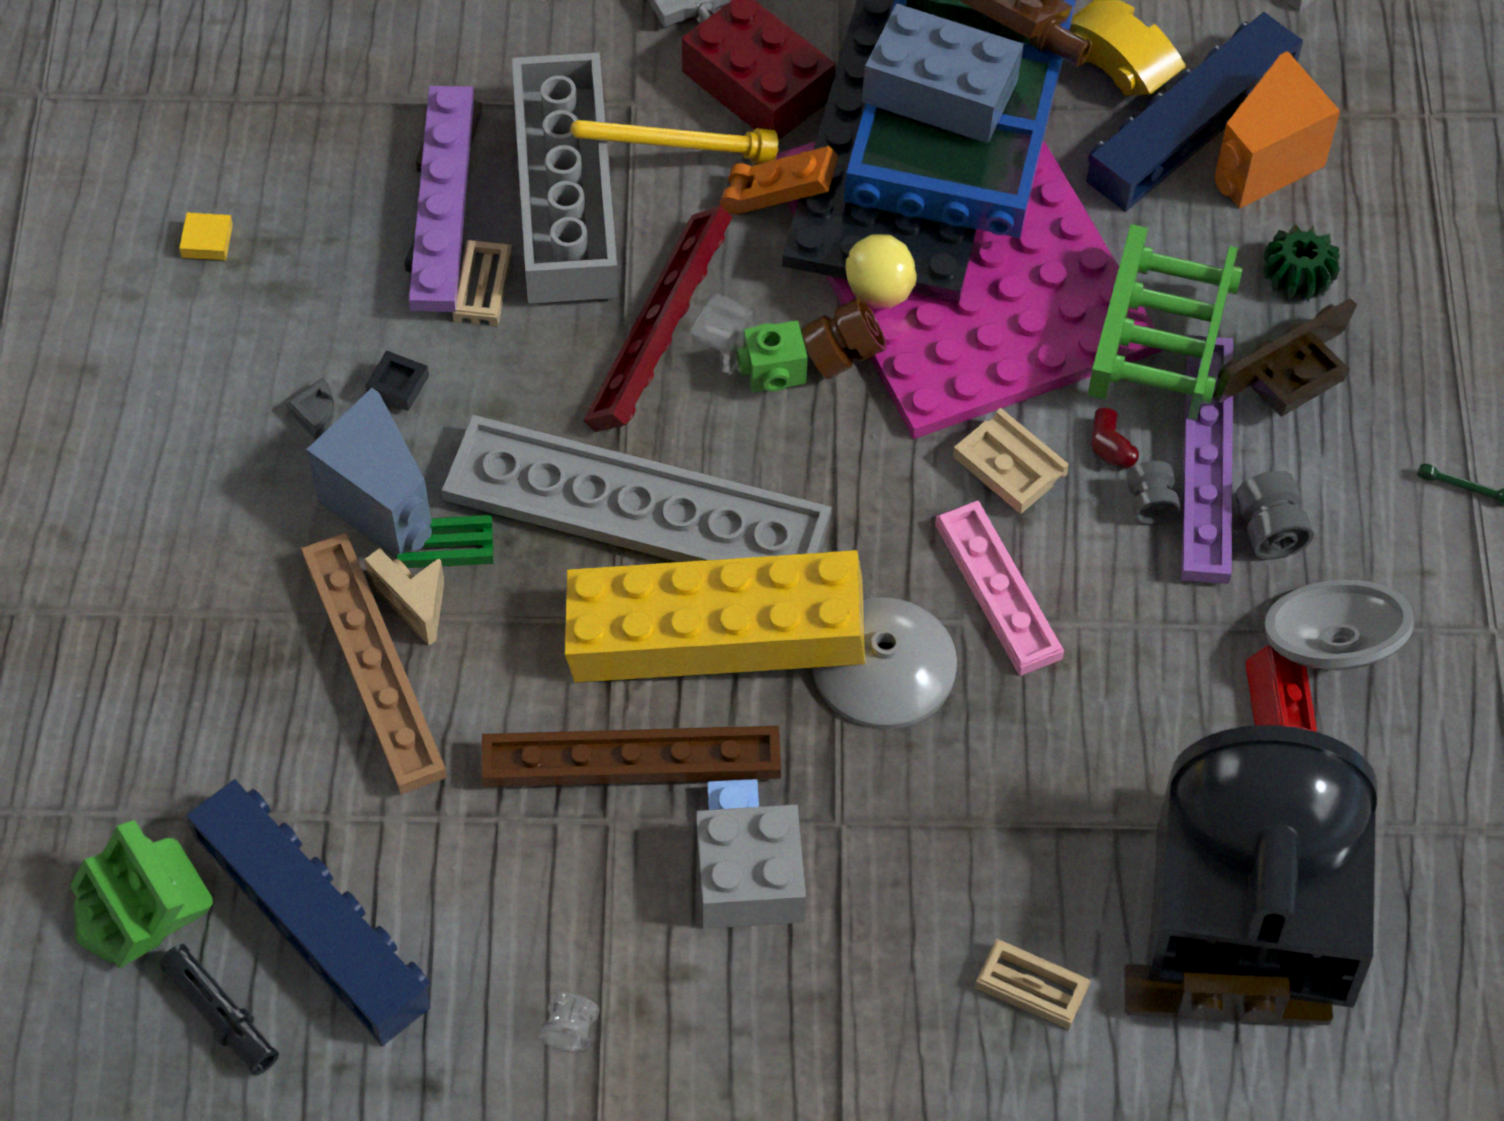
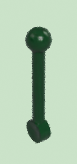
M1423 463L1419 466L1417 475L1422 479L1438 480L1494 498L1499 505L1504 506V488L1497 490L1438 471L1435 466Z

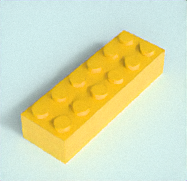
M858 550L567 570L565 657L574 682L865 664L863 579Z

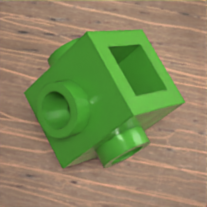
M798 320L778 324L763 323L753 328L744 329L743 348L736 349L739 373L741 376L748 375L752 393L765 390L775 392L790 386L806 384L808 358Z

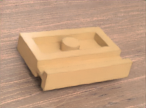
M1002 408L996 411L995 416L991 420H985L959 442L953 451L954 459L1020 514L1050 490L1057 479L1065 477L1069 467L1066 461Z

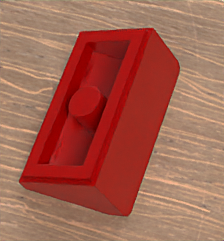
M1269 645L1246 660L1245 666L1254 724L1291 726L1317 732L1307 667L1290 661Z

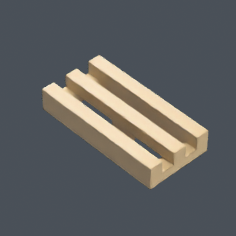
M467 240L458 282L456 312H452L453 322L462 323L463 318L471 319V324L480 325L481 320L489 321V326L498 327L512 259V245ZM477 252L484 253L473 306H466ZM494 254L500 255L490 308H485L484 303Z
M996 939L976 980L975 988L1070 1030L1074 1017L1078 1013L1082 1000L1089 989L1091 980ZM999 958L1069 988L1074 993L1071 996L1044 984L1042 980L1028 974L1024 975L997 962ZM991 975H993V976H995V977H997V978H1000V979H1002V980H1004V981H1006V982H1009V983H1011V984H1013V985H1015V986H1018V987H1020V988H1022V989H1024V990H1027V991H1029V992H1031V993H1033V994H1036V995H1038V996H1040V997H1042V998H1045V999H1047V1000H1049V1001H1051V1002H1054V1003H1056V1004H1058V1005H1060V1006H1063V1007H1065L1066 1009L1061 1008V1007H1059V1006H1057V1005H1055V1004H1052V1003H1050V1002H1048V1001H1046V1000H1043V999H1041V998H1039V997H1037V996H1034V995H1032V994H1030V993H1028V992H1025V991H1023V990H1021V989H1019V988H1016V987H1014V986H1012V985H1010V984H1007V983H1005V982H1003V981H1001V980H999V979H996V978L992 977Z

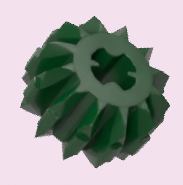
M1296 224L1289 230V233L1278 230L1273 241L1269 242L1264 251V278L1272 280L1273 292L1286 290L1289 300L1296 294H1301L1307 302L1313 297L1314 293L1324 296L1329 290L1330 284L1337 280L1339 274V247L1331 245L1330 234L1316 235L1314 225L1307 232L1301 231Z

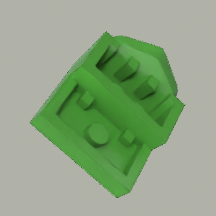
M135 820L118 825L103 852L84 859L70 884L76 896L73 907L77 943L105 961L115 963L118 969L125 967L126 964L160 946L165 937L204 916L213 904L212 896L180 843L173 838H165L152 843L148 837L144 836Z

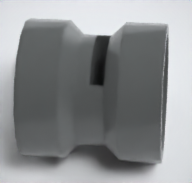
M1158 460L1146 461L1132 467L1127 472L1126 478L1129 491L1135 495L1132 509L1137 522L1144 525H1160L1175 519L1180 514L1179 496L1172 490L1175 484V476L1171 464Z

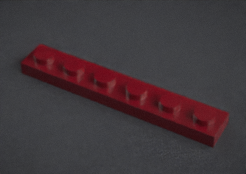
M722 206L691 215L583 420L593 431L599 432L616 427L619 428L626 425L633 418L636 412L635 405L643 389L653 380V370L658 360L671 345L673 331L679 320L689 310V301L697 285L706 277L708 272L707 266L714 252L725 240L724 233L732 216Z

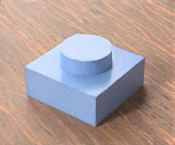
M757 779L709 781V810L759 807Z

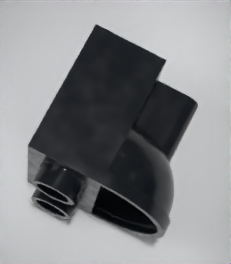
M1254 725L1227 729L1208 735L1191 744L1177 757L1171 769L1157 827L1147 981L1180 985L1184 973L1289 978V999L1354 1008L1373 959L1375 818L1377 807L1376 774L1372 766L1359 752L1342 741L1319 732L1291 726Z

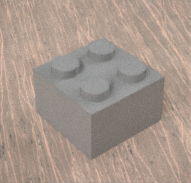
M798 804L696 811L703 929L805 922L806 890Z

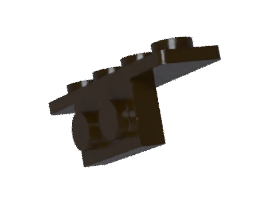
M1351 298L1337 306L1329 304L1314 319L1307 323L1297 322L1282 337L1275 341L1265 340L1255 348L1252 354L1241 360L1238 358L1230 360L1218 373L1220 380L1212 397L1218 403H1221L1250 386L1282 417L1345 380L1350 368L1324 343L1344 332L1357 304Z
M1127 964L1124 970V1010L1127 1015L1307 1025H1330L1333 1019V1006L1331 1004L1289 999V978L1184 973L1181 984L1178 985L1147 981L1149 965Z

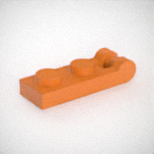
M830 146L754 166L736 163L730 169L728 175L730 186L724 189L720 199V206L728 213L742 214L828 192L839 156Z

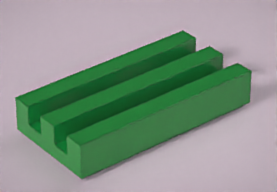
M492 515L431 518L432 523L429 526L432 528V533L422 547L454 548L455 546L483 545L484 548L405 552L400 555L397 553V559L403 562L407 568L427 567L438 559L441 560L442 567L494 564Z

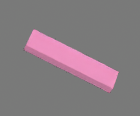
M975 501L936 516L935 526L1019 676L1062 660L1064 650L980 502Z

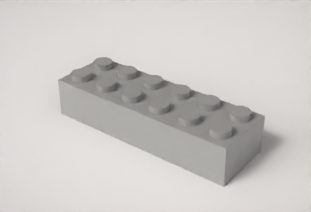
M600 52L512 58L528 304L619 298L607 141L576 138L570 132V126L576 120L605 122Z

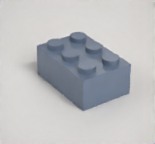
M896 4L865 65L861 102L989 143L1018 81L1024 44Z

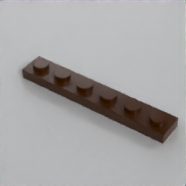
M779 726L482 734L483 787L781 779Z

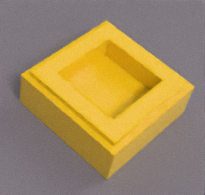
M186 212L179 247L181 257L226 260L233 227L231 215Z

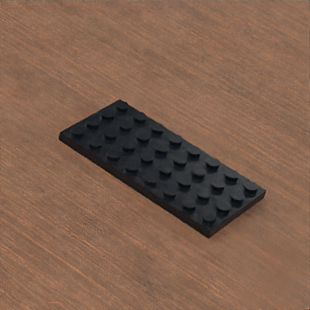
M856 0L814 145V149L830 146L839 156L828 192L798 200L782 256V267L847 279L845 269L846 258L849 257V251L855 243L872 234L891 235L904 243L913 257L917 279L911 293L960 302L977 229L952 226L944 222L920 217H908L900 213L876 208H865L857 204L843 202L846 172L866 104L861 102L865 65L891 15L895 1ZM907 0L905 5L906 7L1009 40L1025 41V36L983 13L917 0ZM1010 98L1002 114L1007 113ZM877 107L862 163L988 189L1002 130L995 129L989 143Z

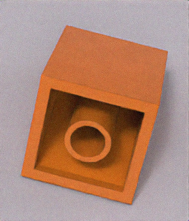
M1288 51L1280 54L1226 123L1214 179L1220 192L1225 196H1229L1239 209L1326 165L1340 110Z

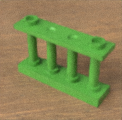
M1130 224L1092 368L1088 396L1106 399L1110 382L1119 384L1120 379L1193 396L1188 419L1197 420L1201 403L1211 404L1217 377L1209 376L1208 372L1227 293L1237 294L1243 268L1234 266L1238 248L1229 246L1224 268L1153 253V248L1145 246L1148 228ZM1149 270L1219 286L1216 303L1212 304L1143 288L1144 283L1136 282L1138 273L1147 275ZM1139 306L1211 322L1207 340L1135 325L1134 319L1127 318L1129 309L1138 310ZM1129 343H1135L1201 358L1198 377L1125 361V356L1117 355L1119 346L1128 347Z

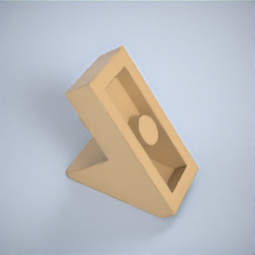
M379 548L365 558L369 584L428 646L437 640L444 589L441 560L434 561L412 577L403 562L399 559L392 561Z

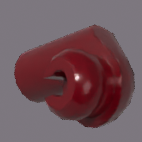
M1110 408L1097 409L1094 414L1091 442L1093 452L1112 466H1119L1123 469L1132 468L1139 459V451L1136 446L1131 445L1127 438L1116 432L1117 412Z

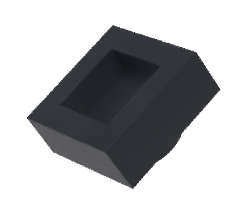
M386 350L365 385L366 392L373 388L379 392L385 403L409 411L429 377L428 366Z

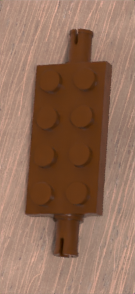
M959 0L1029 38L1030 44L1039 51L1045 52L1048 50L1071 62L1076 67L1081 66L1085 62L1091 51L1092 42L1090 40H1085L1060 26L1067 22L1073 7L1062 0Z

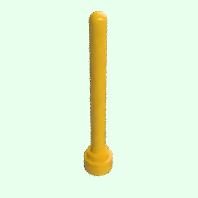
M576 120L570 126V132L576 138L741 153L745 158L750 159L753 164L773 161L776 159L778 152L777 133L775 130L756 128L753 132H747L745 136L584 120Z

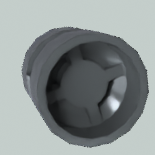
M1286 471L1264 472L1251 477L1238 487L1235 498L1244 522L1248 524L1246 530L1257 557L1269 560L1285 558L1298 553L1312 542L1314 533L1307 513L1299 509L1302 500L1292 474Z

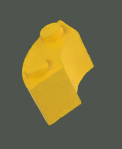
M1093 0L1073 15L1070 32L1092 42L1091 51L1085 62L1093 63L1103 69L1114 80L1124 96L1151 94L1186 67L1173 44L1155 24L1148 28L1138 18L1133 16L1134 7L1120 0Z

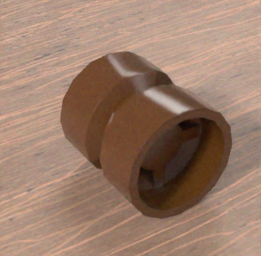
M856 297L836 308L834 318L823 315L801 328L802 338L812 361L827 379H832L851 369L853 359L857 358L860 361H866L887 348L883 331L875 315L861 297Z

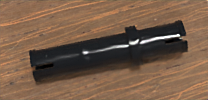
M178 944L169 949L161 958L159 966L168 973L176 985L188 997L189 1001L215 1029L214 1036L223 1046L229 1045L249 1067V1071L254 1076L270 1069L277 1061L279 1052L266 1041L264 1036L253 1025L254 1017L245 1008H238L218 985L217 981L194 958L185 944ZM193 979H196L213 998L212 1002H209L192 983ZM228 1016L246 1036L245 1040H242L225 1021L224 1017Z

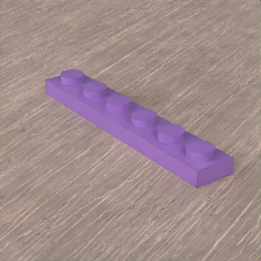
M429 86L409 294L410 311L456 312L474 107L473 87Z
M1187 335L1188 337L1207 340V336ZM1216 338L1208 372L1209 376L1217 377L1214 391L1220 380L1218 378L1219 371L1227 362L1233 359V338ZM1185 355L1184 375L1198 377L1202 359ZM1184 394L1181 580L1229 584L1232 571L1233 396L1221 403H1218L1213 397L1211 404L1201 403L1197 420L1188 419L1193 396Z

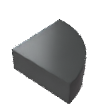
M321 378L286 403L288 412L315 440L330 427L333 421V397L331 389L324 378Z

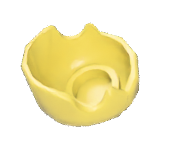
M872 234L856 242L849 251V257L846 258L847 280L853 294L856 297H861L872 308H892L908 298L916 284L915 263L910 251L904 243L891 235Z

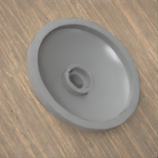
M1331 580L1300 587L1277 600L1271 606L1265 618L1266 637L1275 651L1294 663L1320 670H1349L1377 663L1389 657L1404 645L1411 636L1414 627L1411 605L1401 594L1386 586L1360 580Z
M895 598L864 599L865 664L812 668L814 683L824 701L840 716L855 724L874 729H898L914 725L936 712L943 705L952 690L957 670V657L953 641L942 623L918 605ZM880 643H888L891 644L893 648L890 650H883L879 648L878 645Z

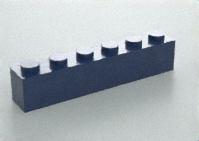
M1264 11L1250 23L1247 21L1242 23L1232 38L1223 46L1216 45L1213 47L1204 61L1194 70L1189 68L1184 71L1176 84L1165 94L1160 92L1155 95L1148 104L1147 109L1137 117H1129L1121 125L1118 133L1107 142L1102 140L1095 145L1088 156L1089 169L1086 182L1123 211L1127 212L1226 128V123L1280 54L1288 51L1298 62L1303 39Z
M236 779L232 780L186 815L193 837L383 1047L431 1008L427 988L430 986L428 978L414 962L410 961L405 965L394 953L398 950L397 946L381 926H377L373 930L362 918L365 916V911L349 891H345L342 895L331 884L334 880L332 874L318 857L314 856L311 860L306 857L299 849L302 843L292 828L285 822L278 826L268 815L271 813L270 807L264 798L255 789L247 792Z

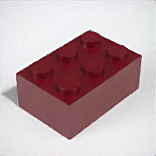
M731 0L681 38L682 72L754 130L756 128L775 130L778 141L827 103L835 76L836 63L755 0Z

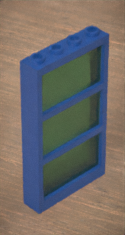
M895 0L891 13L896 4H900L1024 44L1018 81L989 143L866 103L846 172L843 202L857 204L865 208H876L900 213L908 217H920L944 222L952 226H964L983 230L996 235L1021 238L1063 58L1048 50L1045 52L1039 51L1030 44L1029 38L959 0ZM1062 0L1073 6L1067 22L1060 25L1070 31L1077 0Z

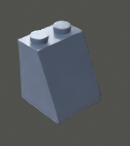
M371 388L306 450L318 501L397 558V553L400 555L401 553L412 552L413 550L417 551L424 546V543L430 538L432 528L429 526L432 520L425 479L379 392Z

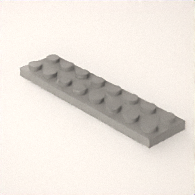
M476 415L471 417L442 488L443 500L677 562L819 553L832 511L831 506Z

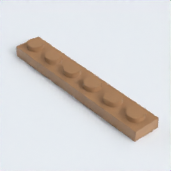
M347 533L301 548L311 579L400 795L447 778L442 758Z

